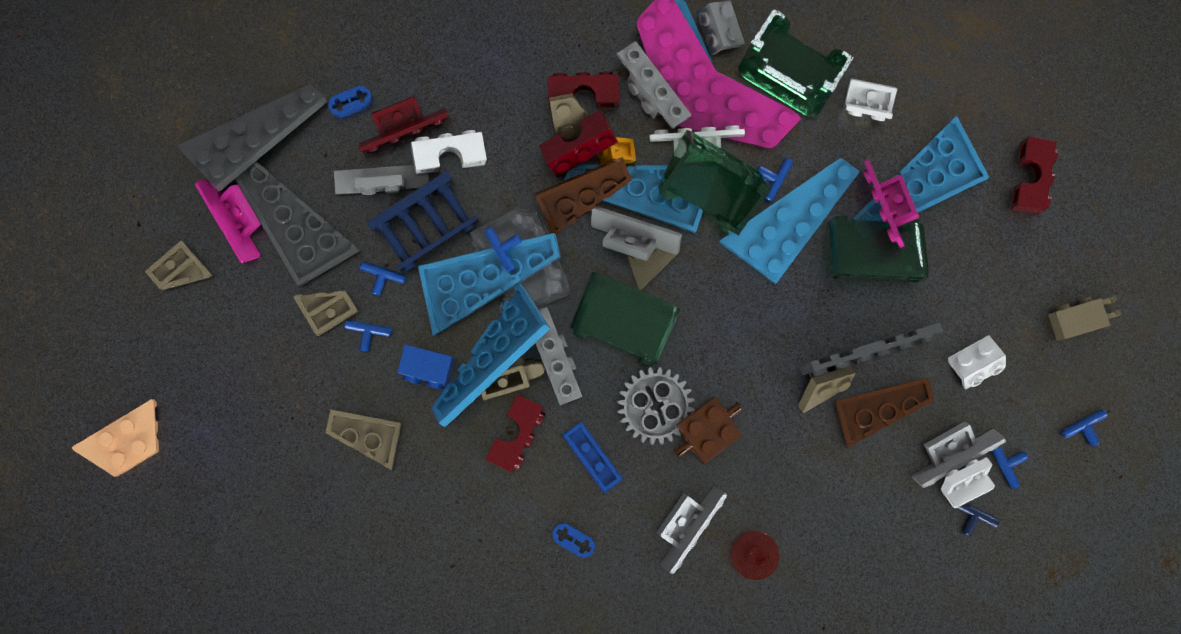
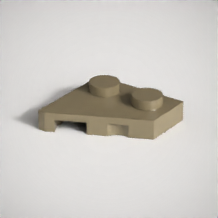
M573 94L550 97L549 101L555 135L560 134L566 142L576 140L582 133L580 121L587 118L589 114L580 106L579 101Z
M179 241L145 271L161 290L212 276V273L183 241Z
M655 248L647 261L627 255L638 291L644 289L676 255Z
M346 291L295 295L293 297L316 336H320L359 312Z
M849 366L812 377L798 404L802 413L848 389L856 374L853 368Z

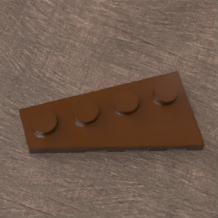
M620 157L536 192L535 197L551 233L557 235L566 226L577 221V218L595 208L599 202L609 198L631 182L632 178L623 157Z
M927 377L836 400L834 403L846 447H850L935 400Z

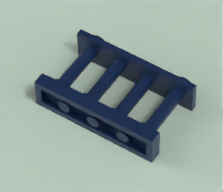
M448 171L442 173L367 222L372 231L376 229L379 232L382 231L402 261L401 264L396 266L398 271L404 269L405 272L417 265L416 259L461 230L467 233L477 226L475 223L478 220L477 215L469 218L449 188L451 186L449 182L453 179ZM436 190L443 194L462 223L452 231H449L430 202L431 198L429 195ZM416 203L419 206L422 205L442 236L432 244H429L410 215L411 210L409 208ZM396 216L399 219L402 218L422 249L411 257L390 227L391 223L389 221Z

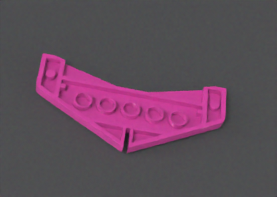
M654 0L638 18L637 28L647 57L692 115L679 124L678 127L691 128L694 131L701 132V128L715 127L716 131L725 130L726 126H739V129H745L744 137H729L726 139L763 148H773L801 119L792 109L717 72L675 0Z

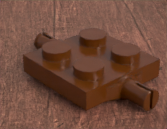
M711 397L679 421L676 426L682 433L684 443L673 450L676 456L681 458L690 450L696 454L702 464H706L742 435L734 425L733 417L743 411V408L740 407L741 405L736 402V404L726 410L722 407L717 397Z

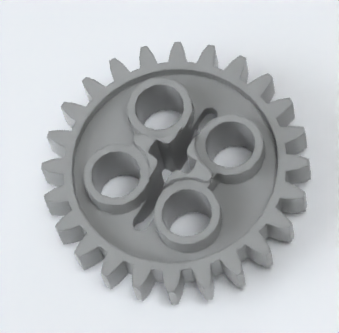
M649 367L647 368L646 375L642 370H639V378L631 375L632 383H623L627 390L618 392L624 397L623 400L616 401V403L623 405L622 409L617 410V413L624 414V417L619 421L620 423H628L624 429L625 431L634 430L631 437L636 438L640 434V442L644 443L647 437L651 445L654 444L656 438L661 445L664 444V437L672 442L673 433L679 437L681 436L676 424L685 418L688 412L694 411V408L688 407V403L694 401L693 398H687V394L691 392V389H683L686 381L677 382L679 374L670 377V369H667L662 374L661 367H657L655 373ZM660 383H663L667 388L666 394L662 397L656 393V387ZM646 386L650 387L653 400L660 402L657 408L665 421L663 426L660 423L657 411L650 408L653 405V401L646 391ZM638 393H642L645 396V403L640 407L634 403V397ZM670 405L676 408V415L673 418L666 416V409ZM648 415H652L655 419V424L651 428H646L644 425V419Z

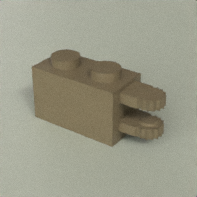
M1090 296L1077 300L1078 305L1070 307L1069 303L1054 307L1056 312L1048 314L1056 340L1068 339L1111 326L1109 319L1122 315L1121 310H1114L1107 314L1104 305L1115 303V301H1118L1117 297L1092 300Z
M523 356L518 358L481 393L483 400L530 387L529 380L537 378V376L540 377L545 371L541 357H532L526 360L523 359Z

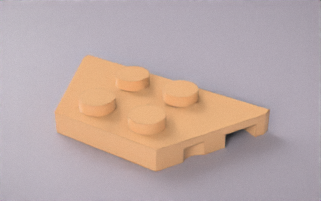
M155 399L149 400L74 445L72 449L112 476L118 477L159 452V440L156 436L158 421L155 419L157 402Z

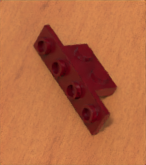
M411 96L372 112V118L380 135L359 143V149L361 152L367 151V153L379 149L380 144L385 142L392 144L401 140V136L409 132L411 135L423 131V127L426 125H439L445 121L444 118L448 117L447 111L444 108L423 117L415 96Z

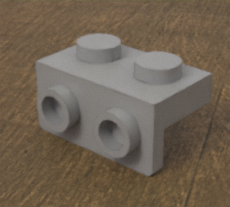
M731 1L709 3L697 12L698 21L710 55H715L724 49L740 48L745 44Z

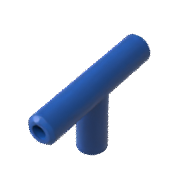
M784 159L777 174L761 165L757 169L756 174L772 182L764 196L766 201H773L793 164L791 159Z
M488 228L484 233L507 272L513 271L515 266L507 251L521 243V237L515 234L501 243L494 229Z
M362 261L359 267L362 271L377 275L371 291L372 294L377 296L381 295L386 278L402 284L406 281L407 276L405 274Z
M346 320L344 324L345 329L363 332L359 350L363 352L369 351L372 334L386 337L392 335V328L352 320Z
M1101 409L1063 429L1062 435L1065 438H1069L1083 430L1091 446L1094 447L1100 444V440L1092 425L1107 418V412Z
M999 446L992 452L1010 487L1015 489L1020 486V483L1012 467L1028 460V456L1022 451L1007 459L1002 448Z

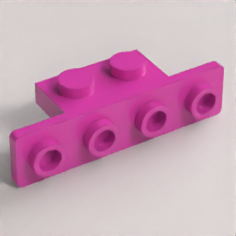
M866 160L864 163L867 169L863 170L868 184L872 182L874 185L871 193L875 202H881L883 208L879 209L883 222L888 221L891 228L887 229L888 235L892 243L897 241L900 248L905 247L897 227L920 217L902 174L879 184L869 160Z
M207 179L197 181L195 183L196 188L239 261L244 263L257 259L261 254L250 235L261 223L238 184L230 186L224 192L223 190L218 191Z

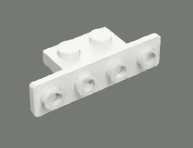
M726 126L725 130L716 131L715 127L701 128V132H692L691 128L678 129V133L669 134L668 130H655L654 134L649 136L650 142L674 141L675 164L722 161L721 138L744 137L745 129H739V126Z

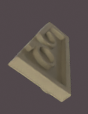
M330 409L325 433L384 465L386 468L393 470L402 423Z

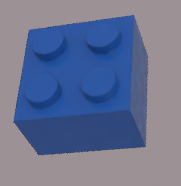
M404 345L397 373L403 375L402 380L420 385L422 380L427 382L426 386L443 390L444 386L451 383L457 360L452 356Z

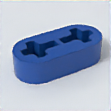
M357 86L331 97L328 107L334 116L343 118L368 108L372 104L373 97L368 88ZM359 93L367 95L362 103L359 100H355L359 98ZM338 101H340L342 104L348 103L342 106V111L334 109L335 107H337Z
M560 523L554 528L553 539L557 544L582 558L593 554L595 543L590 536L566 523ZM567 528L568 535L572 536L573 540L570 541L567 538H564L562 541L559 540L557 530ZM577 539L580 542L588 540V546L591 550H585L581 553L579 551L580 546L574 543Z

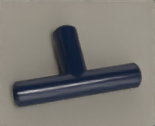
M968 503L956 508L970 515L962 531L967 536L972 535L978 520L994 528L998 527L1000 523L998 518Z

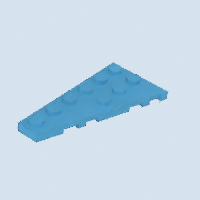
M957 116L896 175L902 174L918 213L990 178ZM874 198L852 219L862 241L890 227L889 222L884 223L880 215L879 209L883 208L881 202L876 203Z
M838 159L721 239L719 243L776 284L860 171L844 159Z
M578 165L567 172L564 181L599 167V165ZM627 166L632 181L609 198L601 201L696 233L718 166Z
M552 233L523 240L508 250L507 254L515 266V269L511 272L506 271L493 248L418 266L432 335H438L513 288L518 282L524 281L559 259L561 256L556 234Z
M519 282L514 288L516 293L510 302L506 300L502 305L503 312L499 318L491 321L470 351L473 354L466 365L462 363L458 371L460 374L456 380L445 387L432 406V411L438 423L446 427L551 329L525 287Z

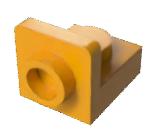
M616 137L618 143L597 154L600 166L620 157H623L625 164L634 163L636 161L634 140Z

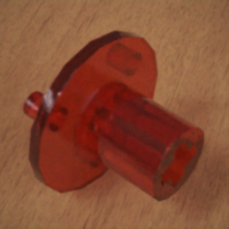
M757 531L747 532L740 536L734 543L731 553L732 563L737 572L745 578L752 580L765 579L770 576L778 567L780 558L779 549L775 541L767 534Z

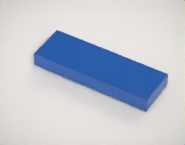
M582 421L562 434L603 493L623 480Z

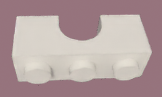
M475 130L464 131L462 135L457 136L446 133L439 135L436 139L419 137L414 142H411L415 175L439 172V156L445 152L455 153L460 158L462 168L485 165L487 160L482 132L476 133Z

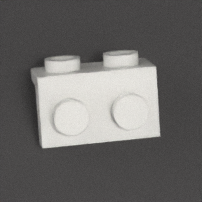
M850 78L844 108L848 110V114L861 117L863 113L871 115L872 119L878 121H885V118L892 119V108L897 88Z
M988 335L948 357V363L962 379L963 388L968 389L971 386H978L991 375L995 376L1001 373L1006 367V355Z
M987 457L980 461L978 459L972 460L964 469L960 471L957 469L952 470L945 476L946 479L941 487V491L953 508H958L994 489L995 485L988 476L992 463Z

